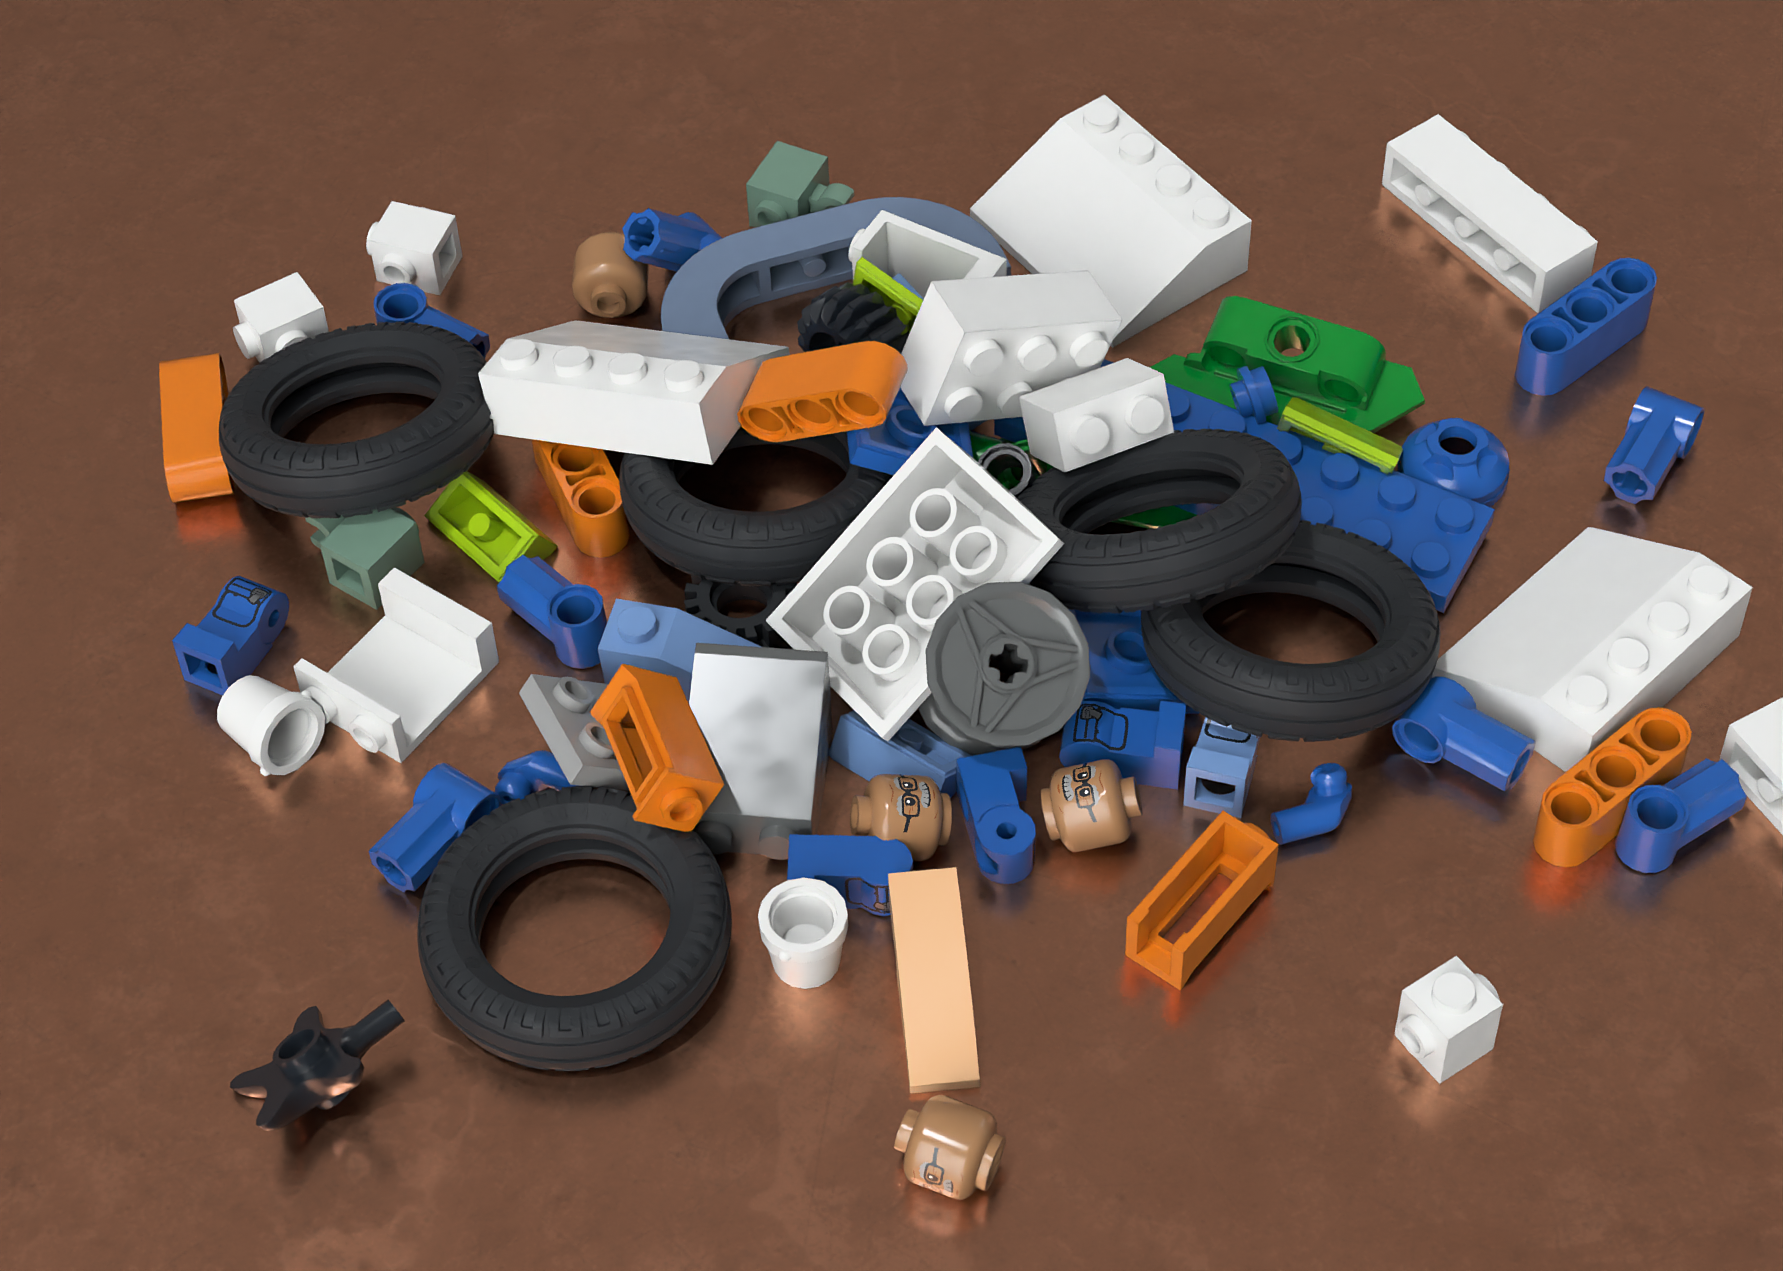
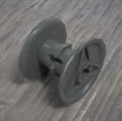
M1022 582L985 583L958 596L939 616L932 630L925 650L927 684L931 694L918 709L925 724L944 742L972 755L1021 747L1024 750L1039 743L1043 738L1058 732L1079 709L1090 679L1088 642L1075 615L1051 593ZM991 659L999 661V670L989 667ZM999 671L1009 674V678L1004 682L999 681Z

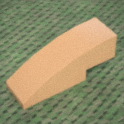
M953 867L889 873V905L910 1094L980 1087L972 996L957 869Z

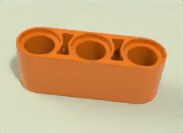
M863 341L770 358L763 361L737 413L738 421L749 434L768 442H783L876 427L883 424L888 416L908 371L907 362L896 349L877 341Z
M216 353L160 361L159 378L163 458L171 501L176 503L234 494L235 482L224 464L219 446L220 414L229 395L221 354Z
M531 439L535 462L579 550L588 556L598 558L612 556L620 552L627 545L630 536L628 520L621 500L619 480L604 450Z
M1660 707L1649 708L1638 713L1549 785L1542 796L1533 838L1535 850L1543 860L1560 867L1578 866L1587 861L1618 835L1630 796L1638 788L1646 785L1663 786L1682 774L1692 733L1689 723L1682 715L1671 709Z

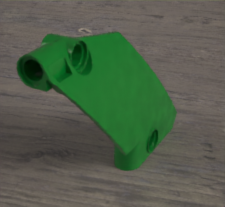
M1227 296L1222 299L1200 353H1189L1186 357L1173 354L1149 367L1163 373L1165 382L1236 409L1229 384L1238 381L1237 368L1247 366L1249 370H1253L1263 366L1271 382L1278 404V412L1266 416V421L1275 425L1279 424L1285 407L1293 397L1304 400L1372 433L1379 431L1425 404V399L1412 368L1387 361L1384 346L1373 336L1359 330L1239 296ZM1291 348L1304 351L1301 355L1294 357L1281 354L1283 351ZM969 430L973 459L977 462L988 448L997 444L1010 443L1020 447L1029 456L1039 473L1044 474L1053 468L1052 465L1030 454L1027 439L1014 443L1004 438L998 439ZM1019 467L1005 469L998 475L997 480L1008 490L1015 488L1020 483L1019 479L1023 477V469ZM1175 506L1134 513L1112 522L1147 529H1157L1189 520L1198 515Z

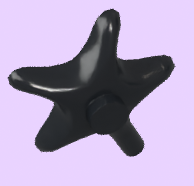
M386 1000L355 1025L328 1029L324 1027L322 1014L317 1006L308 1007L297 1018L293 1032L275 1049L272 1057L273 1061L237 1075L230 1082V1088L248 1097L264 1098L265 1102L257 1116L256 1125L267 1131L280 1129L294 1122L316 1106L319 1109H328L340 1103L361 1082L364 1073V1066L360 1061L373 1045L405 1022V1020L393 1004Z

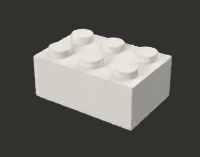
M1088 270L931 281L901 353L907 362L908 371L900 388L924 426L1023 417L1019 400L1020 396L1100 368L1122 322V318Z

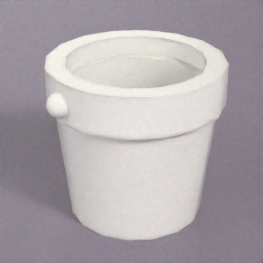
M248 675L238 679L224 693L217 709V721L220 728L249 753L251 760L261 767L260 773L264 776L270 774L286 775L298 770L311 758L318 748L325 729V715L322 707L311 699L310 691L291 692L259 676Z
M810 878L787 880L772 888L761 902L758 921L761 939L768 948L775 972L785 983L792 987L803 989L819 987L830 981L838 971L842 945L848 930V914L845 900L836 888L830 886L825 881Z

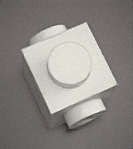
M394 201L390 203L381 220L372 224L366 241L367 253L372 256L377 281L391 285L408 283L419 287L424 292L441 295L463 257L455 215Z
M298 272L234 300L240 324L233 327V333L238 346L247 359L255 356L261 362L274 353L285 350L287 346L301 342L309 337L314 339L315 335L329 332L324 307Z
M1455 956L1402 990L1394 1035L1440 1084L1493 1050L1503 1004L1500 1002L1498 993L1491 982L1481 974H1474Z

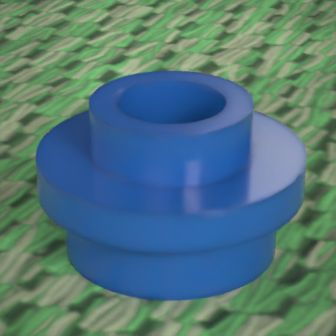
M1247 366L1237 368L1238 381L1229 384L1236 410L1240 411L1243 418L1250 415L1254 416L1257 424L1266 422V416L1278 412V404L1264 367L1261 366L1253 370H1249Z

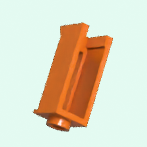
M621 664L591 709L590 714L604 727L637 807L633 814L634 821L692 832L724 786V782L678 678Z
M1222 811L1127 917L1125 956L1181 991L1200 962L1267 886L1271 887L1274 884L1279 844L1272 841L1258 826L1252 823H1243ZM1219 873L1233 881L1188 933L1184 932L1174 944L1162 938Z

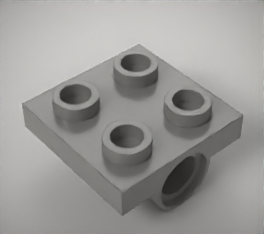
M531 674L519 694L570 785L630 791L604 727L590 714L591 709L608 684L581 681L572 677L558 678Z

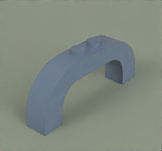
M883 197L857 201L741 231L704 247L680 267L668 284L661 305L662 331L729 339L725 331L727 324L737 314L751 306L853 279L852 262L848 258L850 244L855 234L862 228L866 229L881 210L1005 259L1007 257L997 240L986 228L970 216L946 205L905 197ZM1007 259V276H1011V265Z

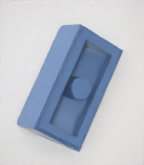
M855 710L840 717L829 750V756L834 761L868 781L879 774L929 776L938 785L940 793H947L950 798L957 791L956 759L972 756L962 749L950 746L938 735L910 719L902 725L889 741H886Z

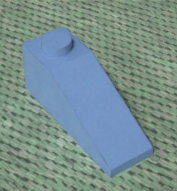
M616 599L601 638L598 653L605 684H609L621 664H626L677 677L689 703L696 643L761 646L678 608Z

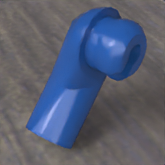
M539 750L507 762L498 773L499 782L495 786V793L500 796L504 805L518 798L520 800L525 799L524 796L549 787L555 788L558 791L562 790V787L579 785H570L553 753Z
M1325 763L1317 766L1310 776L1313 787L1310 789L1305 803L1271 813L1272 830L1276 841L1280 845L1327 833L1338 827L1352 799V786L1346 782L1347 772L1344 767L1337 763Z

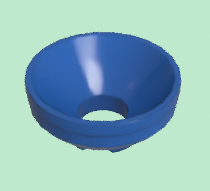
M1448 418L1430 422L1413 431L1402 445L1403 451L1397 463V472L1488 507L1493 506L1501 499L1507 489L1510 473L1508 452L1503 443L1492 432L1481 425L1463 420L1462 418ZM1459 437L1469 441L1475 449L1468 454L1456 455L1445 451L1439 443L1446 438Z

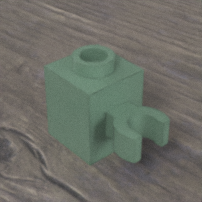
M777 141L746 183L749 226L760 227L849 204L854 197V190L844 184L829 183L827 156Z
M398 507L381 512L373 510L372 514L344 518L342 515L340 518L331 519L305 518L306 522L318 528L310 539L322 551L329 583L376 610L382 605L378 583L393 568L411 576L425 563L418 525L407 512Z

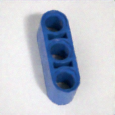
M1616 259L1530 319L1523 327L1515 371L1517 383L1524 390L1532 394L1542 396L1554 395L1568 387L1639 335L1647 327L1657 282L1655 270L1649 264L1639 259Z

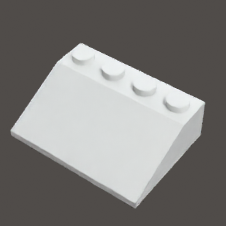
M1106 95L1060 118L970 208V217L986 228L997 242L1031 274L1088 270L1122 318V322L1110 345L1112 348L1248 270L1252 220Z
M575 320L507 338L481 369L478 376L485 401L491 412L490 419H493L494 434L713 465L741 426L737 413L762 362L770 358L790 355L789 347Z
M936 427L766 619V622L794 650L828 652L830 686L884 740L889 741L931 694L927 684L925 650L939 616L958 596L985 583L1022 582L1029 584L1065 543L975 459Z
M1587 527L1437 660L1432 678L1435 676L1446 677L1456 681L1471 694L1476 703L1477 710L1535 740L1534 750L1564 772H1567L1638 713L1649 708H1662L1726 649L1740 635L1753 587L1699 552Z

